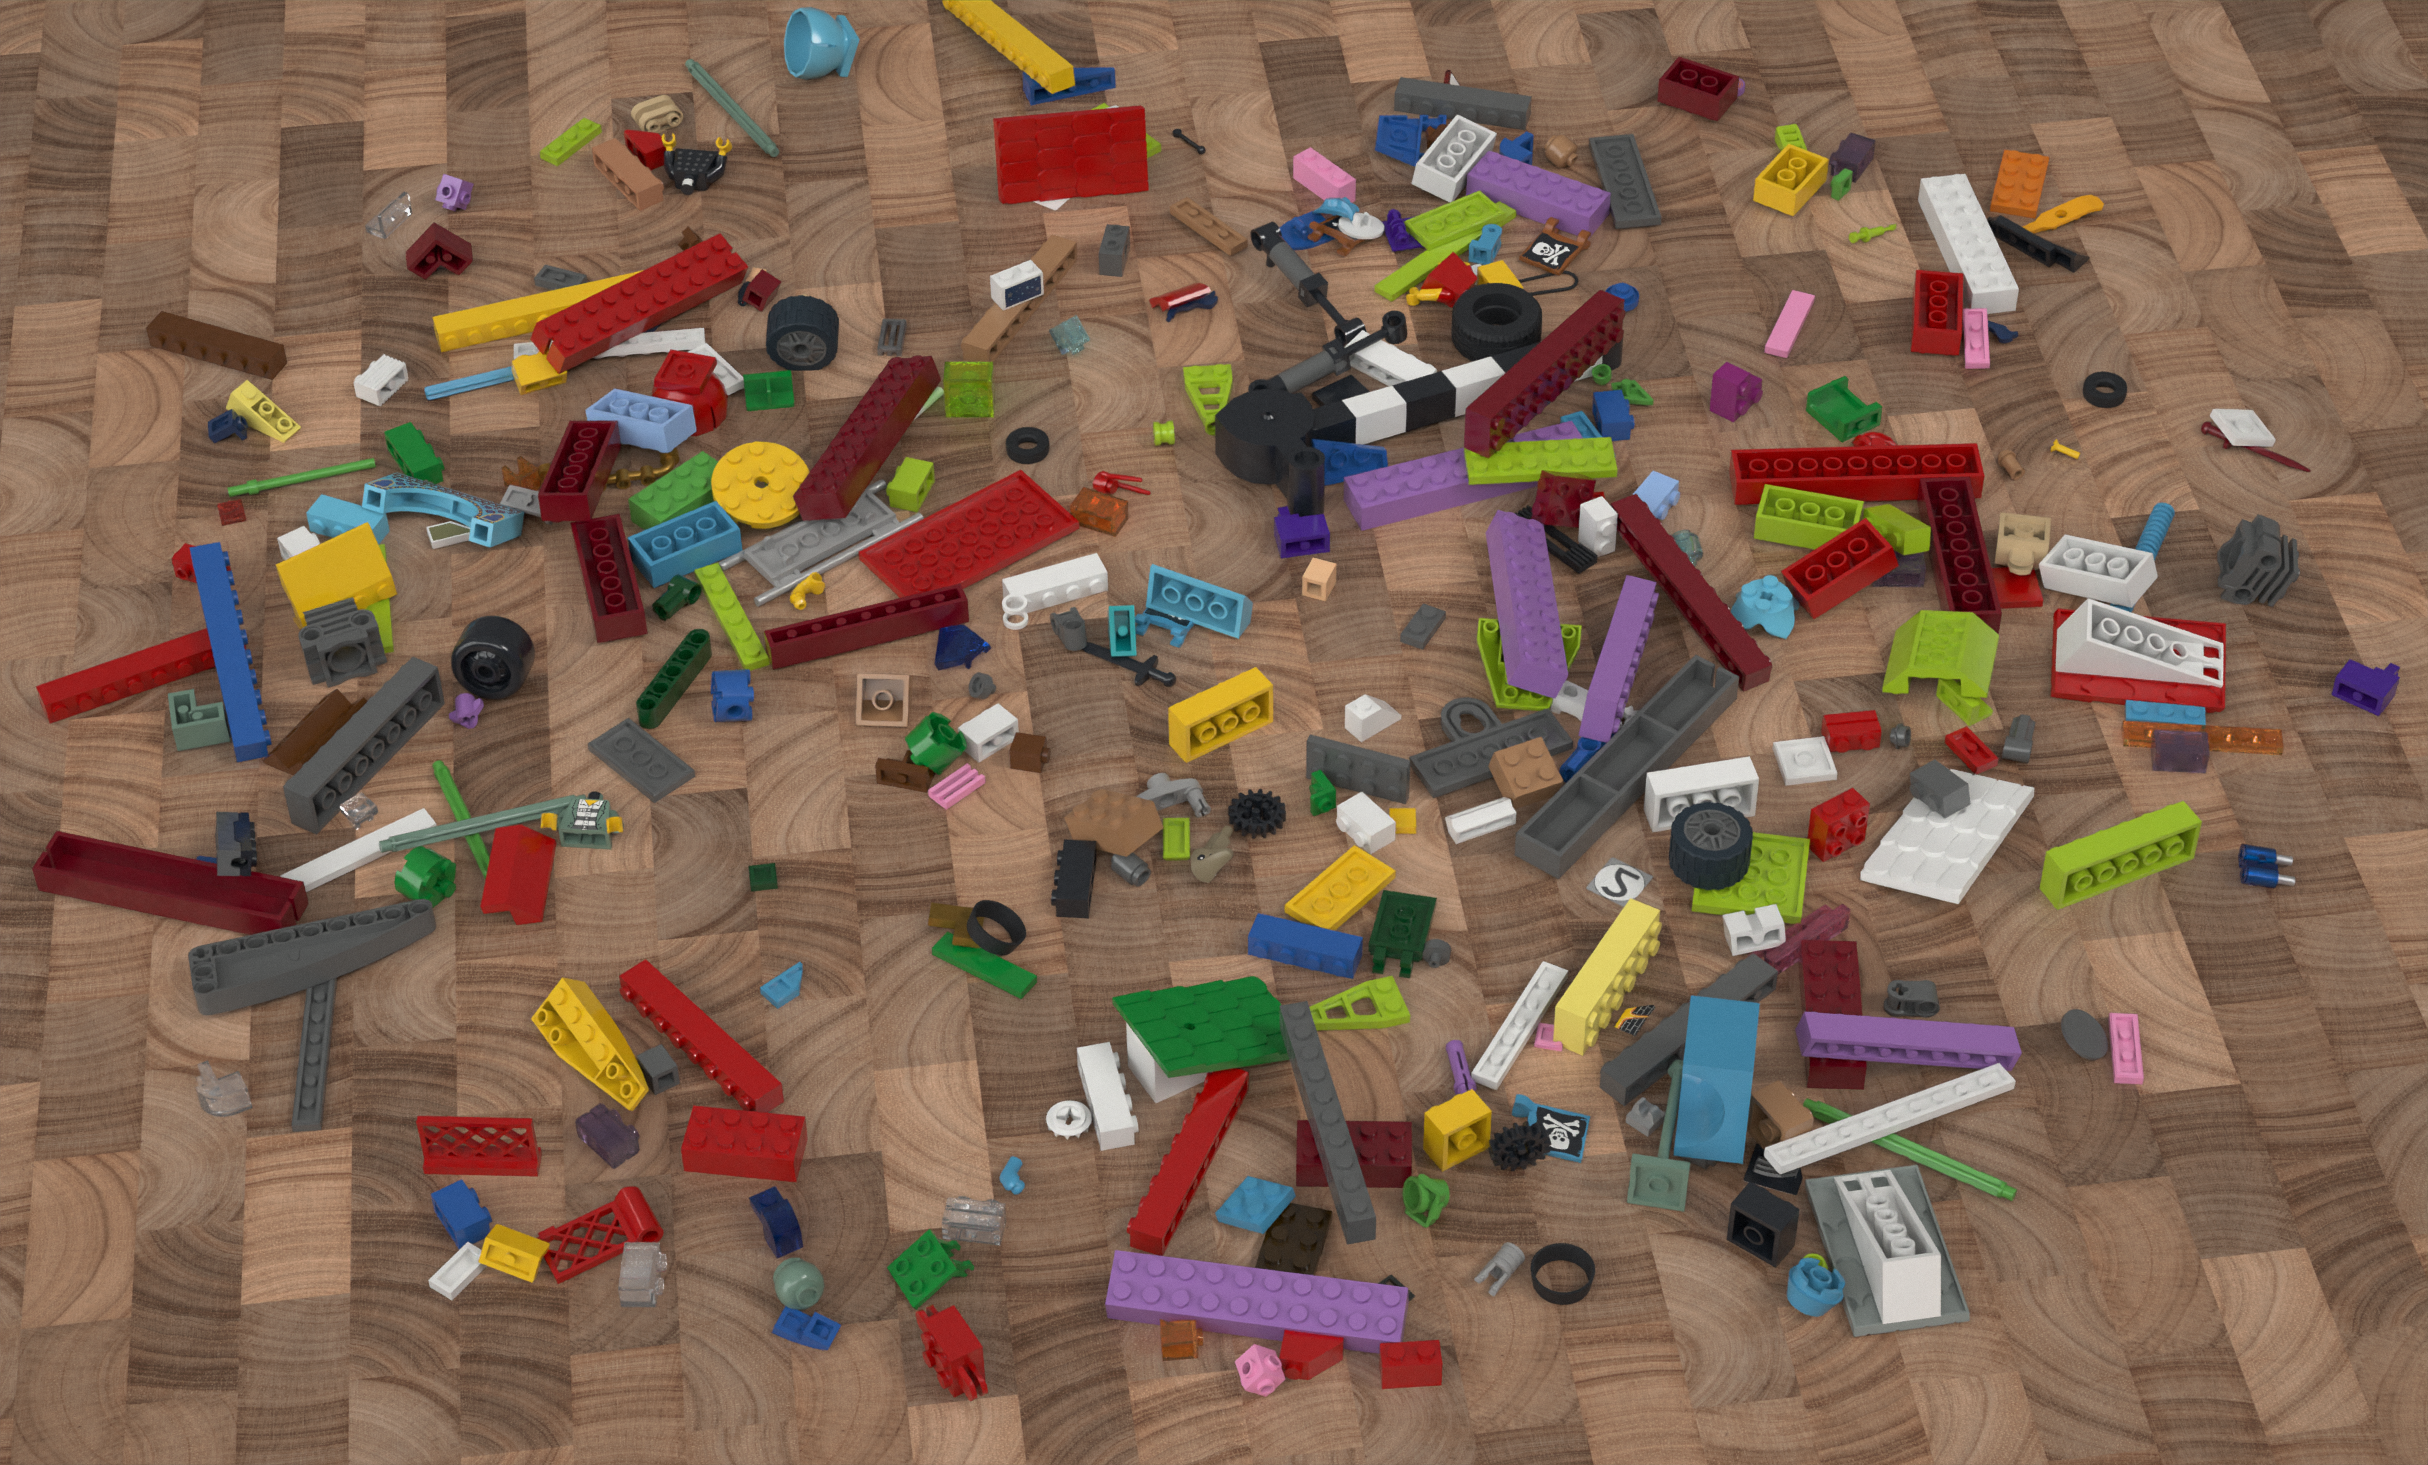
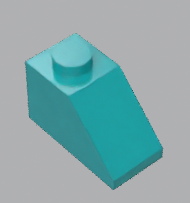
M1134 605L1109 606L1107 619L1111 657L1137 656Z

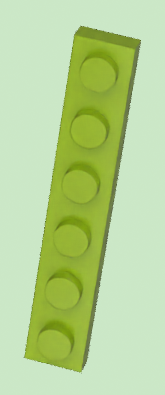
M715 563L695 569V578L701 585L702 591L742 667L752 671L770 665L769 657L720 565Z

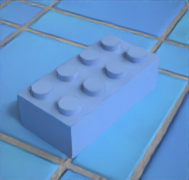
M613 389L585 410L587 421L617 420L621 444L657 450L660 453L671 452L676 446L687 440L689 436L697 431L692 405L619 389Z

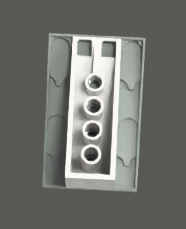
M1918 1165L1805 1180L1808 1201L1817 1222V1229L1832 1270L1835 1268L1845 1280L1842 1305L1854 1337L1970 1321V1312Z

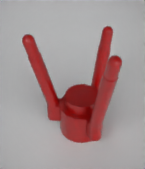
M1102 471L1097 473L1093 480V489L1097 491L1096 496L1104 499L1123 514L1126 513V510L1108 496L1109 494H1114L1118 487L1140 494H1151L1148 490L1118 482V480L1142 482L1143 479L1141 477Z

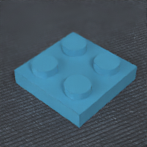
M1247 1176L1217 1210L1215 1215L1218 1222L1264 1234L1296 1195L1293 1187Z

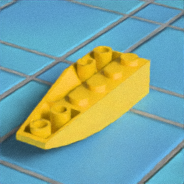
M562 977L532 1016L531 1020L561 1059L626 1109L633 1111L649 1091L634 1053L611 1016L588 985L583 981Z

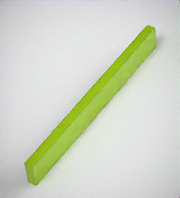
M1500 201L1495 203L1506 213V219L1495 223L1496 225L1502 227L1516 218V210ZM1482 229L1430 251L1426 250L1377 283L1374 292L1391 302L1425 280L1428 274L1438 266V263L1446 259L1452 252L1460 256L1469 250L1472 240L1479 241Z

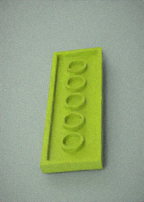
M1611 437L1506 442L1501 450L1496 451L1489 459L1466 448L1463 451L1469 485L1535 482L1540 479L1542 470L1582 474L1590 478L1617 477L1618 471Z

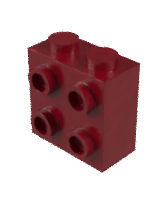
M1542 470L1537 483L1538 490L1535 503L1532 507V519L1546 525L1579 528L1580 505L1592 500L1596 480L1582 474Z

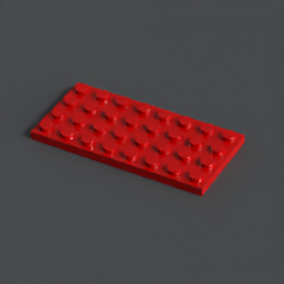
M1019 470L859 551V560L899 598L960 583L964 589L1078 530L1079 521L1027 474Z

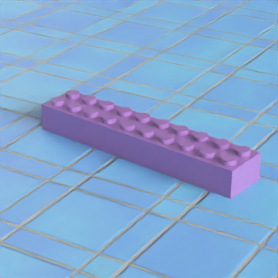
M1568 421L1516 434L1508 442L1582 439L1583 437L1574 423ZM1464 448L1344 477L1343 500L1359 528L1363 531L1536 487L1538 481L1469 485L1463 452Z
M1497 510L1486 531V539L1508 685L1555 699L1568 677V670L1544 525L1534 519H1526L1512 512Z
M1115 1250L1105 1306L1109 1319L1283 1341L1284 1330L1344 1337V1349L1379 1354L1380 1343L1403 1342L1409 1295L1407 1287Z

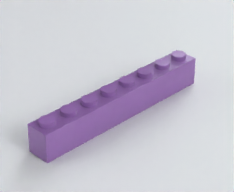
M1804 1012L1795 1029L1801 1055L1806 1057L1984 1069L2000 1063L2006 1071H2012L2022 1054L2014 1027Z

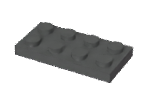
M1309 735L1306 741L1307 779H1311V773L1321 770L1334 786L1363 792L1367 795L1402 804L1407 803L1410 789V760Z

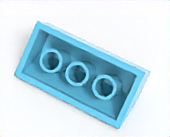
M1154 564L1150 566L1146 607L1192 621L1194 624L1238 639L1250 624L1253 602L1245 595Z

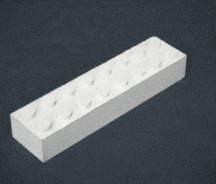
M1966 174L1921 179L1918 202L1949 271L1952 273H1963V302L1966 309L1987 308V314L2015 311L2019 288Z

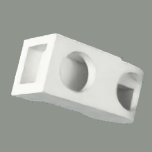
M1566 680L1557 697L1553 698L1550 711L1557 714L1563 711L1582 721L1588 690Z

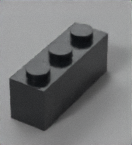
M1064 839L1063 850H1058L1057 866H1060V870H1055L1054 886H1057V890L1052 889L1051 906H1056V917L1089 919L1097 863L1096 841Z

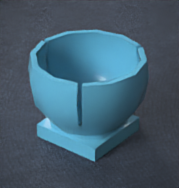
M803 7L792 12L786 26L784 38V55L789 73L796 78L808 80L821 78L835 69L840 77H848L860 39L846 16L837 15L835 20L824 10L813 7Z

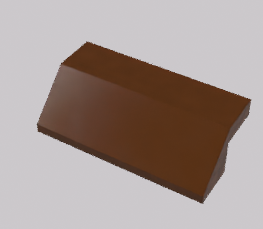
M338 689L330 692L320 700L262 761L266 765L294 776L304 763L308 762L318 752L320 747L325 745L335 735L336 731L341 729L351 719L353 714L357 713L367 703V700L362 697L351 704Z

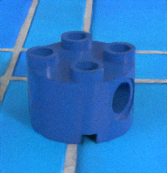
M749 669L712 671L711 694H713V701H711L715 722L752 721V707L749 706V702L754 701L753 686H748L751 681Z

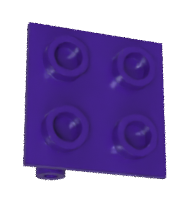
M1391 209L1388 212L1387 221H1381L1384 224V232L1392 252L1425 248L1406 231L1404 221L1413 217L1401 219V214L1396 209Z

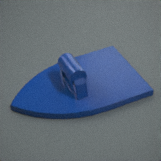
M1313 211L1302 216L1294 217L1279 227L1282 237L1293 250L1310 249L1335 239L1325 233L1317 242L1307 238L1313 232V229L1309 228L1311 222L1321 223L1326 220L1320 213L1312 214Z

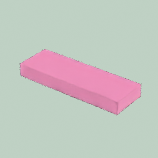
M1987 308L1963 309L1965 369L1990 368Z
M2109 1013L2108 1024L2114 1083L2143 1084L2144 1074L2138 1014Z

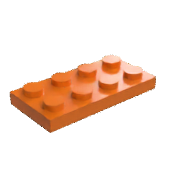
M2004 150L1990 211L2036 219L2050 157L2040 154L2023 153L2016 150Z

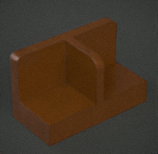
M910 750L906 751L902 761L878 758L875 764L877 784L924 793L928 792L936 773L929 769V767L913 763L910 758L912 754Z

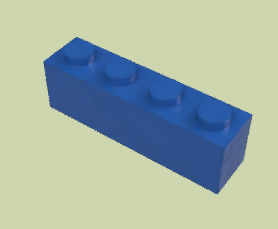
M1257 914L1248 935V955L1325 972L1339 977L1353 979L1362 958L1363 937L1265 914Z

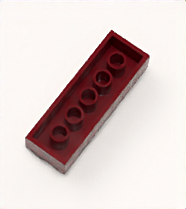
M617 420L569 421L538 493L542 521H551L553 523L575 521L583 523L592 520L621 448Z
M620 513L592 518L591 521L583 523L570 522L574 548L597 643L648 634L645 612Z
M1801 940L1798 965L1802 1016L1804 1012L1863 1016L1857 941ZM1805 1056L1807 1088L1864 1090L1867 1070L1866 1061Z

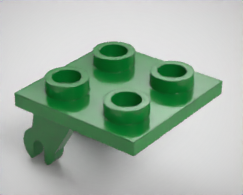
M931 1229L927 1230L887 1267L912 1307L916 1310L952 1277H966V1269L974 1270V1265L970 1260L961 1262L950 1258L954 1256L951 1251L955 1248L958 1251L961 1249L958 1241L952 1240L948 1242L938 1239Z

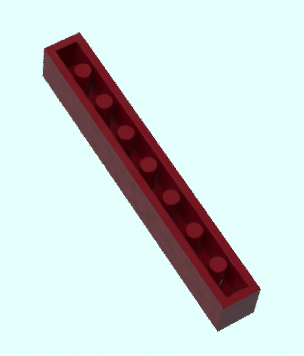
M960 583L765 630L766 653L774 670L969 622L968 599Z

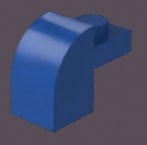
M1526 131L1513 141L1504 138L1500 143L1499 154L1532 165L1534 135Z

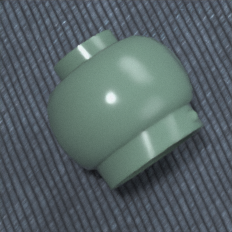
M789 1258L778 1265L774 1272L773 1281L776 1296L784 1306L790 1309H808L816 1304L823 1295L825 1287L823 1275L810 1262L804 1261L801 1258Z

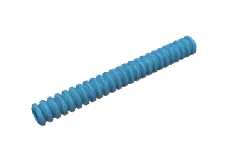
M2161 502L2153 507L2135 550L2153 553L2154 561L2175 515V510L2171 505ZM2112 603L2110 604V606H2113V607H2116V608H2119V609H2122V610H2125V611H2128V612H2131V613H2132V611H2133V609H2134V606H2133L2132 608H2130V607L2121 606V605H2117V604H2112Z

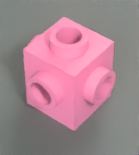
M1254 1344L1235 1361L1241 1378L1240 1382L1245 1391L1266 1397L1285 1380L1281 1361L1277 1357L1275 1350Z

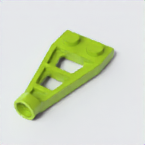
M1231 364L1183 367L1185 390L1205 426L1206 433L1215 436V426L1210 424L1215 423V415L1229 403L1233 388ZM1220 387L1219 394L1202 395L1199 391L1202 388ZM1219 404V409L1205 410L1204 405Z
M1393 975L1366 981L1309 1007L1317 1031L1382 1029L1410 1023L1411 1016ZM1362 998H1370L1376 1013L1373 1015H1357L1354 1013L1351 1005ZM1342 1006L1347 1016L1346 1018L1328 1019L1325 1012Z

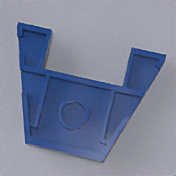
M1379 115L1375 151L1416 167V163L1425 154L1420 153L1422 130L1426 131L1429 125L1436 129L1440 124H1446L1447 115H1438V118L1420 115L1419 118L1407 119V115Z

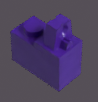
M1287 506L1278 507V517H1274V537L1281 559L1330 552V532L1324 514L1299 517V514L1290 515Z
M2349 659L2335 678L2332 696L2380 716L2396 694L2400 679L2398 677L2400 667L2390 663L2384 670L2375 667L2373 670Z

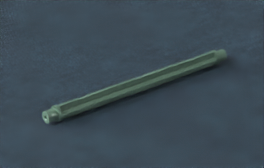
M688 59L685 65L694 78L765 153L776 157L779 154V149L768 135L698 62Z
M585 794L578 796L569 795L391 836L387 840L379 841V849L381 853L388 851L397 852L493 830L498 827L540 819L543 813L558 815L565 808L569 807L573 799L587 798Z

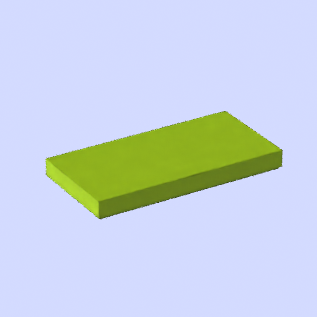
M1479 190L1404 221L1406 231L1430 251L1481 230L1487 224L1503 221L1506 219V213Z

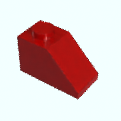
M629 129L624 131L626 147L631 154L638 157L645 167H648L651 171L664 166V151H666V147H664L662 136L659 133Z
M1284 1330L1279 1356L1284 1376L1292 1380H1310L1343 1360L1344 1337Z

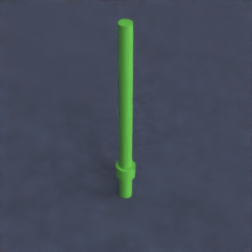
M374 458L262 481H257L256 479L246 481L247 484L227 487L229 497L247 493L255 495L259 494V491L375 468L376 465Z

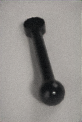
M1181 129L1173 130L1174 137H1180L1197 149L1199 154L1202 155L1206 152L1204 146H1199L1182 134Z

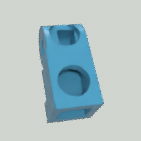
M1487 224L1482 228V235L1479 241L1472 240L1469 245L1468 262L1481 265L1493 263L1501 248L1502 228L1500 226Z

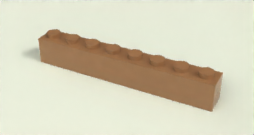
M1051 235L1041 245L1039 251L1030 260L1043 272L1044 294L1004 311L994 303L990 309L986 310L982 319L975 323L972 331L962 339L961 349L963 350L964 361L985 368L991 366L1076 263L1077 242Z

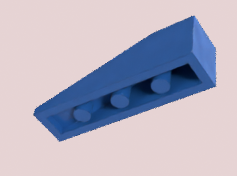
M1114 67L1073 68L1075 86L1054 94L1043 88L1027 73L1022 72L1023 91L1030 105H1036L1116 88Z

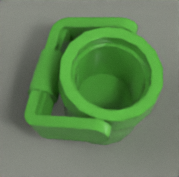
M1425 1174L1407 1178L1403 1186L1405 1213L1425 1228L1434 1224L1439 1218L1442 1209L1449 1202V1187L1446 1181L1429 1178ZM1425 1211H1429L1428 1217H1426L1422 1213H1424Z

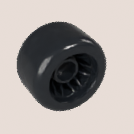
M501 616L479 617L465 627L452 651V672L459 684L470 693L484 699H505L517 693L523 686L534 664L535 647L529 634L516 622Z

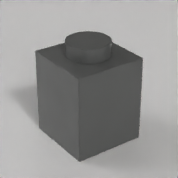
M662 1044L637 1055V1062L643 1072L645 1081L654 1095L680 1084L677 1064Z

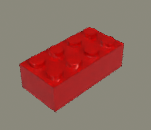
M1916 270L1912 303L1911 352L1959 356L1962 337L1963 273Z
M1864 518L1783 569L1781 573L1786 587H1788L1793 597L1813 619H1816L1899 565L1893 547L1867 518Z
M693 1105L681 1147L684 1171L797 1182L808 1140L805 1116Z

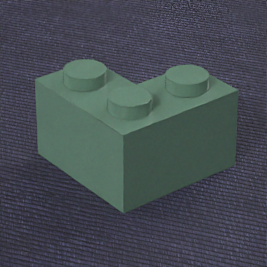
M194 689L168 693L172 731L178 751L230 742L223 702L198 706Z

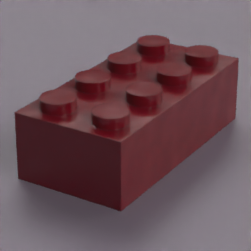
M1297 1120L1296 1186L1329 1187L1309 1121ZM1346 1121L1366 1187L1403 1188L1406 1179L1412 1176V1122Z

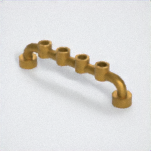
M674 448L668 453L659 452L660 463L663 465L661 467L653 468L650 465H645L636 471L619 469L614 474L609 475L606 484L616 483L619 489H627L631 486V481L641 480L644 486H649L656 481L655 478L665 476L679 463L678 449ZM551 463L541 464L537 468L538 480L541 483L544 482Z

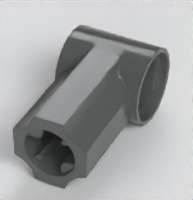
M2021 714L2013 718L2010 734L2006 736L2003 759L2029 763L2033 745L2032 737L2036 723L2030 716Z

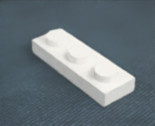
M707 343L688 351L689 353L716 357L717 366L713 372L724 384L727 395L744 388L743 377Z

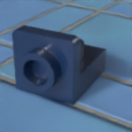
M230 409L208 421V436L213 443L228 438L233 433L241 440L247 439L248 424L243 416H239L233 409Z

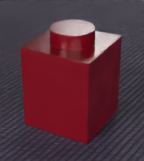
M762 269L747 286L742 300L763 312L776 297L782 281Z

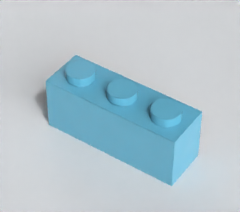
M322 494L306 512L310 531L332 538L368 522L379 545L390 531L386 513L375 512L363 508L361 505Z

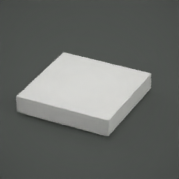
M2213 409L2210 417L2234 446L2272 447L2276 441L2253 410Z
M1824 736L1773 742V751L1785 786L1837 780L1838 773Z

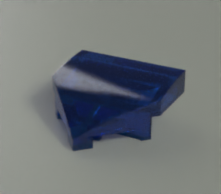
M965 625L940 628L934 664L938 671L959 666L963 663L967 669H970L972 667V660L980 655L982 651L987 653L991 646Z

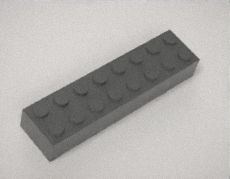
M412 657L405 665L400 667L399 671L389 681L385 682L383 687L373 697L369 698L367 703L357 713L353 714L351 719L341 729L336 731L335 735L325 745L320 747L318 752L308 762L304 763L302 768L292 778L287 780L283 790L291 824L317 835L441 709L445 701L437 666Z

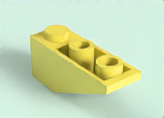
M248 380L231 392L226 409H233L239 416H243L249 427L283 443L301 429L300 425Z

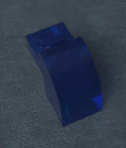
M776 1186L749 1197L750 1206L763 1224L764 1239L777 1259L803 1248L802 1233L794 1210L788 1199H783Z

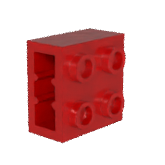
M1851 788L1812 808L1807 839H1810L1809 849L1822 862H1825L1832 857L1839 856L1842 852L1853 846L1860 845L1865 841L1870 803L1854 788Z

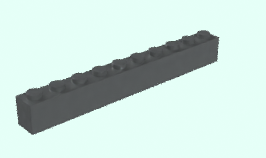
M1308 1002L1281 1005L1280 1031L1346 1243L1348 1245L1376 1240V1215Z

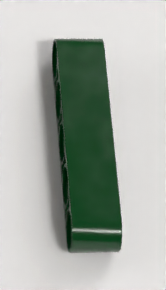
M704 629L690 631L637 699L638 721L642 728L654 729L658 727L710 660L712 650L708 631Z

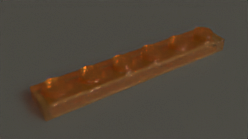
M2123 721L2121 727L2124 747L2282 755L2284 750L2282 729Z

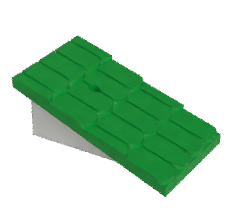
M1249 976L1226 982L1218 980L1189 987L1176 986L1153 992L1144 990L1112 997V1004L1126 1021L1128 1067L1155 1103L1204 1082L1208 1072L1212 1073L1213 1071L1289 1060L1280 1031L1281 1003L1272 996L1266 984L1258 977Z

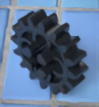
M1248 789V795H1244L1241 792L1238 793V799L1233 798L1231 800L1232 805L1228 807L1229 824L1234 825V831L1242 830V836L1250 833L1252 834V839H1255L1257 834H1261L1263 838H1266V833L1268 832L1275 835L1276 828L1282 829L1283 822H1286L1285 803H1281L1280 796L1273 798L1272 791L1263 794L1262 789H1259L1257 793H1253L1251 789Z
M1525 1121L1522 1126L1513 1123V1128L1503 1127V1133H1495V1139L1489 1140L1490 1147L1488 1148L1494 1166L1500 1165L1501 1170L1510 1167L1511 1171H1515L1517 1167L1525 1170L1528 1164L1537 1165V1159L1544 1160V1153L1551 1151L1549 1146L1552 1144L1544 1126L1539 1127L1537 1122L1529 1126L1528 1121Z

